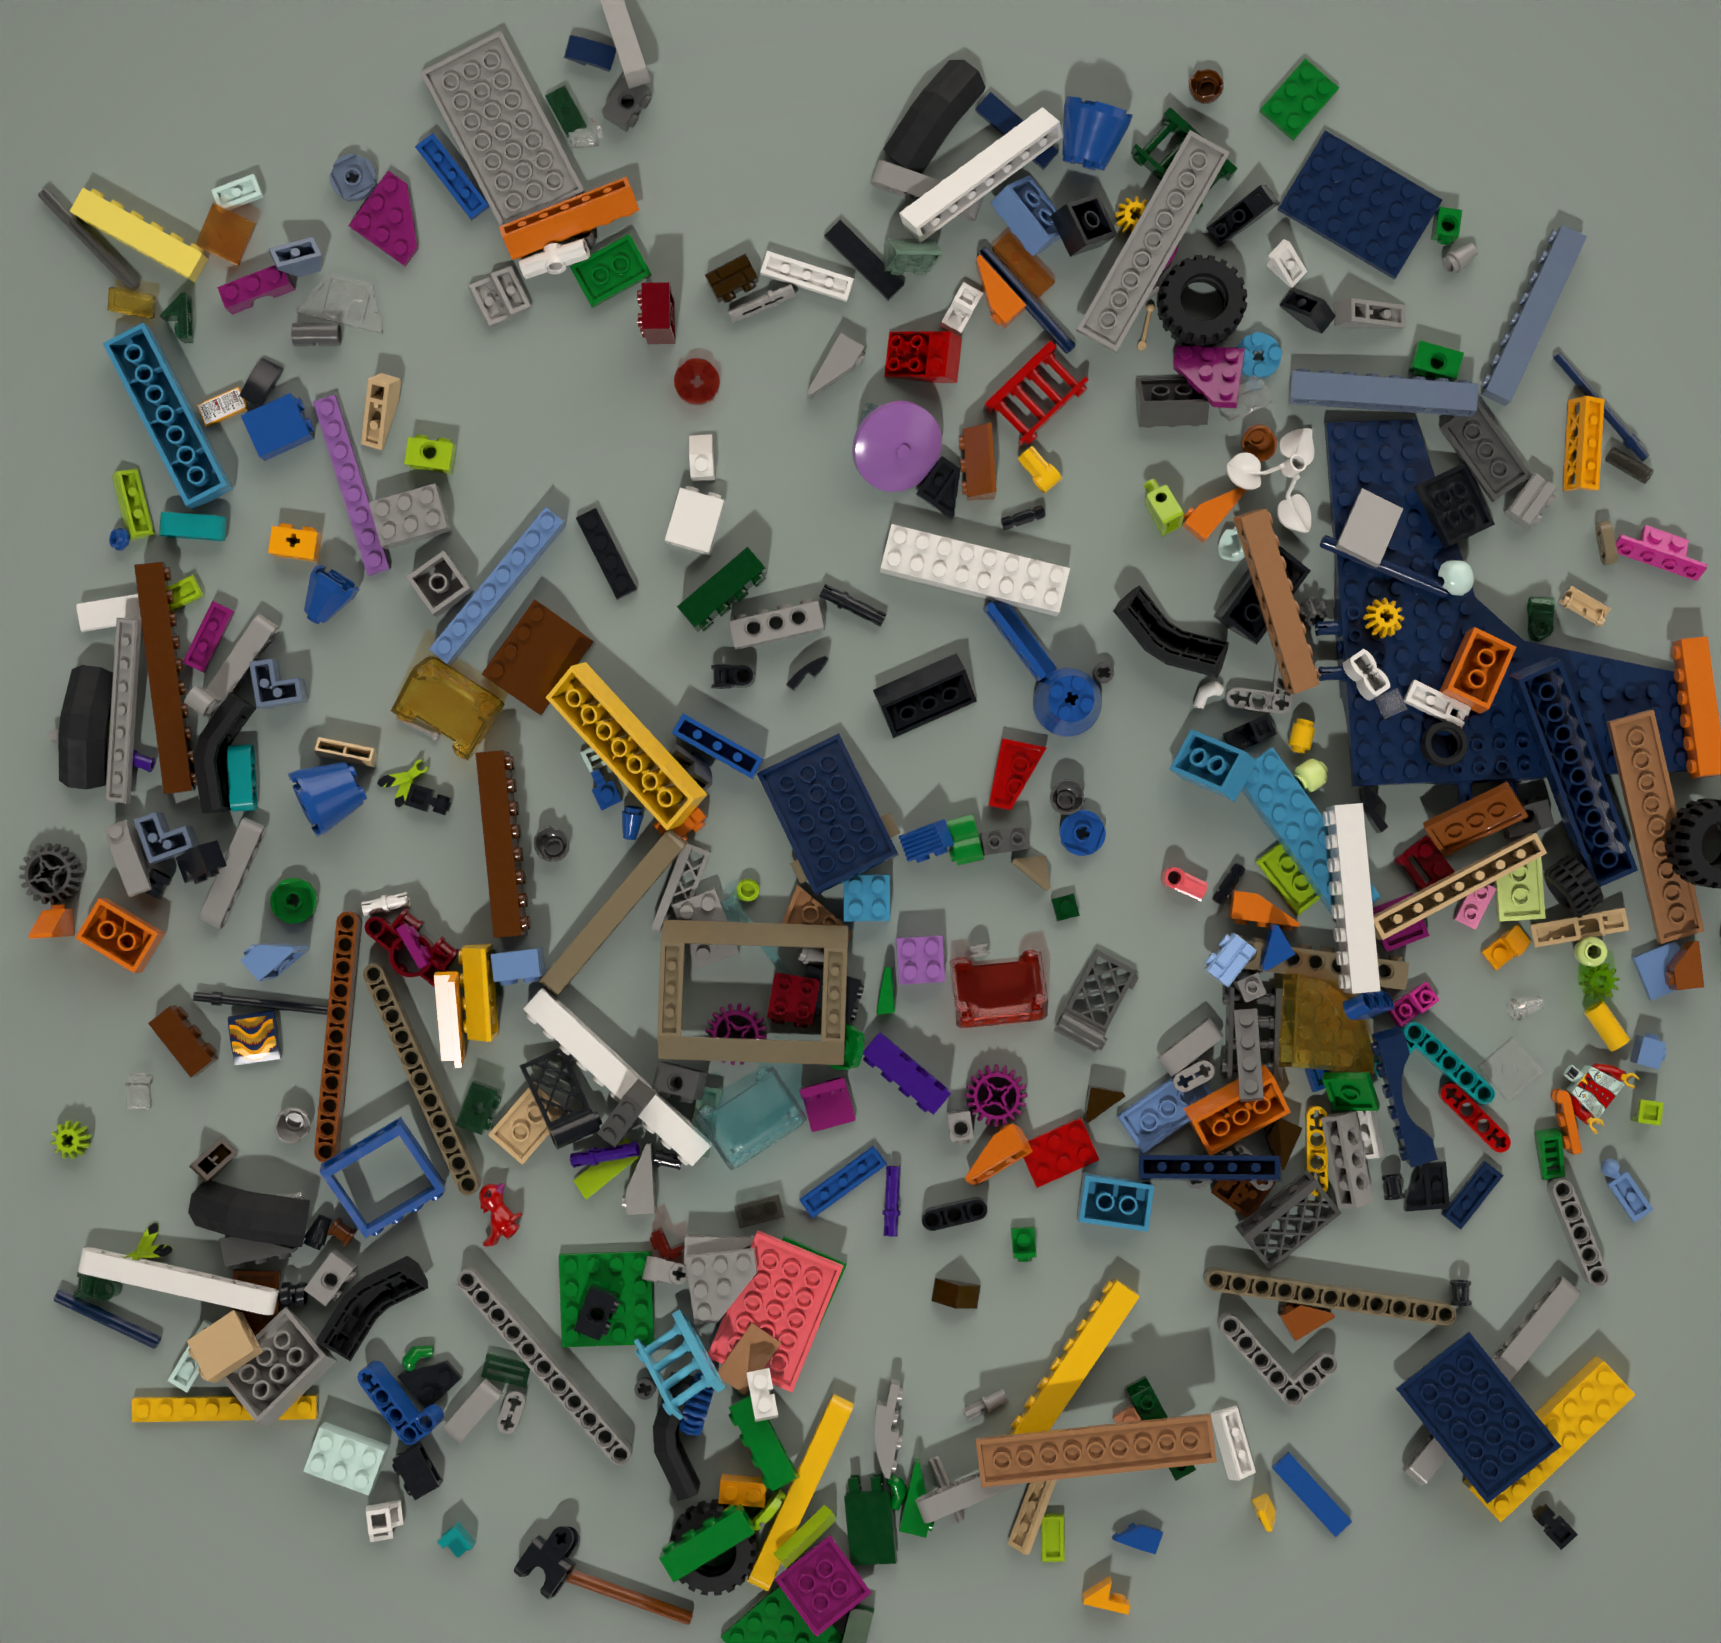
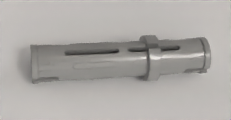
M791 283L775 291L769 290L767 291L768 294L748 301L731 310L729 309L728 312L733 324L770 307L776 308L778 307L777 304L795 298L796 294Z

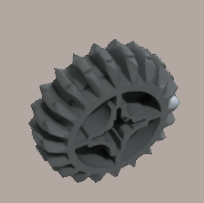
M46 843L45 847L38 845L36 846V851H28L31 858H23L27 865L19 867L21 870H25V874L19 875V878L25 879L26 882L22 883L21 886L22 888L29 887L26 894L28 896L34 894V901L41 899L42 904H48L50 901L51 905H56L58 901L64 903L66 902V896L68 898L74 896L71 889L74 891L80 889L75 883L83 881L82 878L77 877L78 873H83V869H77L76 867L81 864V861H73L76 853H69V847L61 849V844L55 843L52 846L51 843ZM49 855L57 856L64 862V865L56 866L53 860L49 859ZM40 864V872L35 875L36 868ZM49 870H58L54 872V875H51L53 878H44L48 876ZM67 873V878L63 885L62 876ZM46 882L49 887L53 888L54 892H46L38 883Z

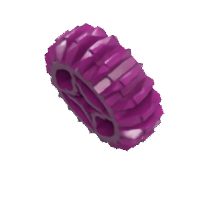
M729 1003V1011L727 1012L723 1006L720 1007L721 1016L716 1012L712 1014L717 1019L716 1022L713 1020H708L707 1022L713 1026V1029H705V1033H710L712 1037L718 1038V1027L724 1019L728 1033L723 1038L730 1037V1034L733 1033L731 1031L733 1027L736 1031L747 1028L740 1035L742 1038H744L745 1033L754 1028L755 1039H767V1035L760 1034V1031L767 1030V1027H759L758 1025L764 1021L763 1017L756 1020L754 1017L758 1014V1011L755 1010L752 1014H749L748 1012L751 1007L749 1005L746 1006L745 1011H742L741 1003L737 1004V1010H734L733 1004ZM740 1015L747 1018L750 1022L739 1026L730 1016ZM735 1061L730 1062L731 1065H735Z
M994 1064V1071H991L990 1067L986 1065L985 1070L987 1073L985 1074L978 1069L977 1073L980 1078L977 1079L975 1076H971L970 1079L975 1084H967L966 1086L968 1089L973 1090L972 1093H965V1097L973 1099L966 1103L967 1106H975L970 1113L974 1115L979 1112L978 1121L986 1117L985 1125H989L991 1119L994 1120L995 1127H998V1120L1002 1119L1004 1125H1007V1117H1010L1014 1122L1016 1119L1013 1113L1022 1114V1111L1017 1108L1018 1105L1026 1107V1103L1020 1101V1098L1028 1097L1027 1093H1020V1090L1025 1089L1026 1085H1018L1017 1083L1022 1080V1077L1017 1076L1013 1079L1012 1077L1016 1071L1012 1069L1007 1074L1008 1067L1006 1065L1002 1067V1071H999L998 1064ZM1003 1077L1009 1080V1082L1002 1086H994L988 1078ZM983 1083L988 1090V1094L982 1102L978 1103L977 1093L980 1085ZM989 1086H991L993 1090L996 1089L997 1092L998 1090L1002 1091L1000 1097L1001 1101L1003 1102V1105L999 1101H996V1099H994V1101L990 1100V1098L993 1095L991 1093L992 1091L989 1088ZM1014 1087L1015 1099L1009 1108L1005 1102V1096ZM992 1104L999 1105L1004 1112L999 1114H992L986 1112L983 1109L987 1106L989 1107Z

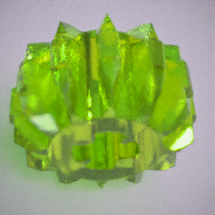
M1608 963L1594 967L1585 966L1587 973H1580V976L1585 979L1578 983L1580 986H1586L1582 993L1589 994V998L1592 1000L1598 998L1599 1001H1604L1605 995L1610 998L1613 997L1611 989L1618 990L1619 987L1614 985V982L1620 980L1619 977H1613L1616 969H1609ZM1596 978H1600L1603 981L1601 985L1596 982Z

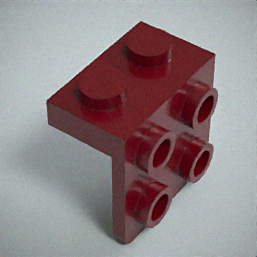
M776 973L773 979L767 1018H771V1022L785 1025V1021L794 1022V1026L807 1029L808 1025L812 1026L820 985L819 981L813 978Z

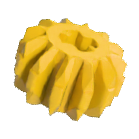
M1135 196L1133 202L1130 198H1126L1125 204H1119L1118 209L1120 211L1116 212L1115 217L1120 220L1117 221L1116 225L1117 227L1124 226L1123 234L1128 230H1131L1132 233L1146 208V199L1139 203V197ZM1134 213L1139 215L1135 220L1131 218V215H1134Z
M1383 598L1381 602L1377 599L1374 600L1372 606L1366 607L1368 614L1363 616L1364 620L1369 621L1365 628L1372 627L1371 634L1376 635L1379 632L1380 638L1386 637L1387 634L1389 636L1395 635V630L1402 628L1399 622L1403 621L1404 617L1398 615L1402 608L1396 609L1394 607L1396 601L1394 600L1389 604L1387 598Z

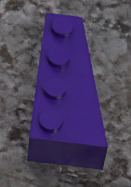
M880 1031L864 1049L863 1055L865 1057L863 1060L872 1068L876 1065L882 1070L880 1075L890 1083L892 1081L900 1086L898 1090L908 1098L911 1095L917 1101L916 1105L924 1112L929 1111L934 1115L951 1095V1091Z

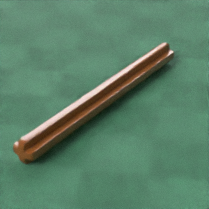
M573 1570L566 1580L568 1583L685 1625H689L693 1617V1613L689 1610L577 1570Z

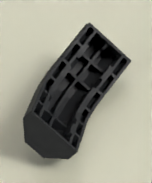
M949 60L911 105L883 148L886 153L906 169L923 174L948 134L984 92L986 86L979 70L965 60Z
M1140 585L1131 590L1116 605L1113 612L1147 653L1166 665L1218 677L1225 661L1229 642L1187 632L1170 623Z
M81 665L71 670L60 715L58 733L59 781L68 788L87 790L106 785L107 736L111 716L113 672L102 667Z
M234 693L228 694L198 738L193 762L201 810L205 814L231 811L229 783L225 765L228 746L231 745L256 710V707Z
M203 1181L191 1194L188 1214L195 1226L230 1237L302 1247L308 1221L310 1200L261 1194L215 1181Z
M406 1256L363 1277L342 1297L316 1341L351 1361L376 1319L389 1307L428 1289V1280L419 1263Z
M688 1375L669 1389L673 1398L691 1387L694 1376ZM662 1398L653 1424L654 1453L679 1501L698 1494L701 1482L680 1441L679 1419L673 1414H667L662 1406L664 1403ZM685 1402L678 1407L679 1410H680V1412H681V1414H682V1411H683Z

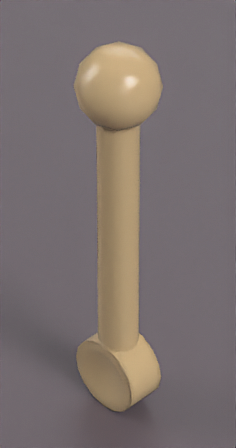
M1153 304L1146 306V320L1141 341L1137 345L1140 351L1145 350L1147 346L1145 340L1151 314L1155 310Z

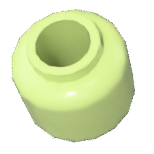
M1308 759L1296 767L1294 778L1304 791L1312 793L1327 782L1328 769L1323 762Z
M1585 937L1577 941L1574 946V955L1576 960L1582 965L1594 967L1605 961L1607 947L1597 937Z

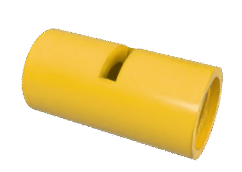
M1604 1000L1593 1004L1584 1011L1585 1016L1610 1051H1615L1629 1042V1036Z

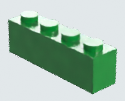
M751 1395L730 1406L731 1413L728 1414L734 1426L738 1425L742 1433L739 1437L745 1447L749 1446L753 1454L750 1458L756 1468L760 1467L764 1475L761 1479L767 1489L771 1488L772 1492L800 1478L770 1419L755 1422Z
M734 1504L728 1506L718 1518L710 1517L702 1523L703 1527L696 1531L691 1529L682 1535L683 1539L677 1543L671 1541L662 1547L659 1559L673 1583L755 1533V1526L742 1504L736 1507Z

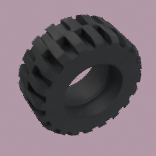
M1195 255L1191 260L1188 257L1182 260L1181 264H1176L1165 277L1158 293L1159 320L1164 322L1162 326L1166 332L1170 331L1172 333L1171 337L1175 341L1179 338L1183 341L1182 344L1186 346L1190 344H1195V346H1215L1217 342L1226 340L1240 324L1247 308V302H1245L1247 289H1243L1245 283L1243 278H1238L1236 275L1238 270L1234 266L1231 269L1227 267V261L1224 259L1218 262L1215 260V256L1208 255L1207 258H1203L1202 255ZM1192 283H1206L1219 292L1223 301L1221 313L1215 319L1199 321L1190 317L1184 311L1181 304V294L1188 285Z
M1703 798L1691 801L1686 804V808L1681 807L1676 812L1677 817L1672 818L1669 823L1671 828L1666 831L1665 836L1668 837V842L1665 843V851L1669 852L1667 860L1670 864H1673L1672 870L1680 875L1682 880L1693 885L1721 889V853L1716 860L1709 864L1702 852V839L1706 830L1714 823H1717L1721 829V800Z
M712 1499L711 1503H706L704 1500L698 1502V1505L695 1507L693 1505L690 1506L677 1519L669 1542L674 1541V1543H677L683 1539L682 1535L691 1529L696 1531L703 1527L702 1523L713 1516L715 1519L723 1514L722 1511L730 1506V1504H719V1499ZM756 1531L753 1535L735 1545L734 1555L726 1564L721 1566H708L704 1564L679 1579L682 1585L686 1582L689 1585V1590L695 1592L696 1589L701 1590V1595L708 1596V1592H714V1596L722 1595L724 1590L729 1593L735 1589L737 1584L741 1586L745 1582L746 1576L751 1574L756 1560L758 1548Z

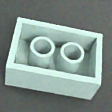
M324 1422L319 1427L303 1472L369 1496L375 1488L390 1445Z

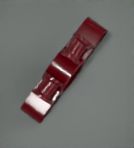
M405 908L393 923H390L383 917L369 918L365 923V932L389 951L390 964L398 974L410 978L421 976L435 987V972H453L449 969V966L461 950L453 948L445 941L443 936L433 944L427 936L419 934L418 942L420 945L427 947L431 958H429L430 965L418 972H410L403 963H399L398 950H401L405 944L396 928L403 924H409L410 927L414 926L417 932H419L425 923L423 920L419 921L411 915L408 908ZM376 920L382 925V930L379 933H375L372 929V924Z

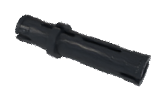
M827 584L824 585L819 595L820 598L832 602L839 609L848 610L881 627L887 615L886 613L849 596V593L846 591L843 593Z

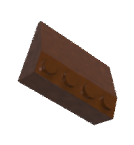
M534 599L482 672V675L542 716L550 704L546 696L568 669L581 661L594 641Z

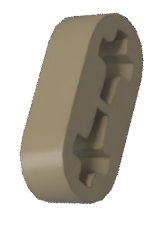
M1610 521L1597 522L1595 533L1601 562L1603 565L1617 563L1618 553L1612 524Z

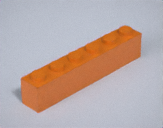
M624 177L499 226L511 259L514 260L524 258L537 250H543L548 244L565 242L575 235L588 233L593 228L608 225L618 218L631 216L640 209L627 177Z
M1708 636L1680 639L1672 643L1671 657L1675 662L1674 679L1678 684L1677 701L1681 706L1680 723L1684 728L1685 734L1683 745L1688 756L1686 763L1687 771L1690 773L1691 779L1720 776L1721 727Z

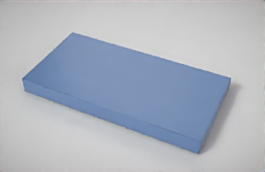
M1196 1072L1194 1075L1196 1077L1200 1074L1199 1072ZM1182 1075L1179 1076L1180 1081L1177 1084L1186 1087V1082L1192 1079V1076L1184 1078ZM1171 1077L1116 1116L1141 1152L1145 1154L1190 1122L1183 1109L1212 1093L1206 1082L1190 1091L1180 1092L1173 1086V1077Z

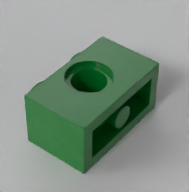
M1420 340L1415 344L1408 371L1412 372L1415 377L1446 378L1449 382H1454L1457 379L1464 352ZM1431 359H1435L1439 362V369H1435L1431 366Z

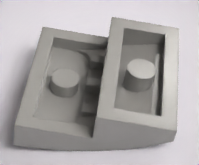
M512 266L491 273L490 277L468 286L488 329L531 308Z

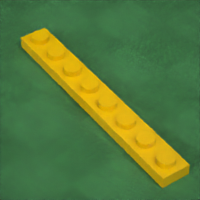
M303 1394L277 1420L317 1419L318 1394ZM236 1396L132 1398V1422L254 1420Z

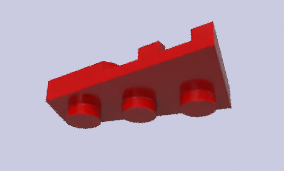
M1002 738L988 806L1011 810L1047 747Z

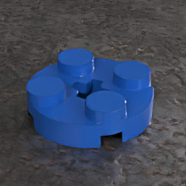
M1080 810L1064 818L1060 825L1059 836L1061 844L1068 852L1077 856H1086L1093 854L1101 848L1105 841L1106 831L1098 815L1091 811ZM1083 826L1086 827V832L1089 835L1081 840L1078 838L1079 835L1076 833V830H1080Z

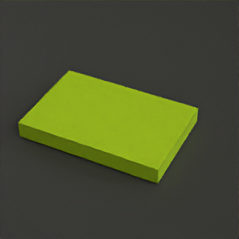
M1278 843L1255 862L1298 916L1320 898L1306 881L1304 875L1298 870L1296 864L1293 863L1291 857L1282 848L1283 846Z

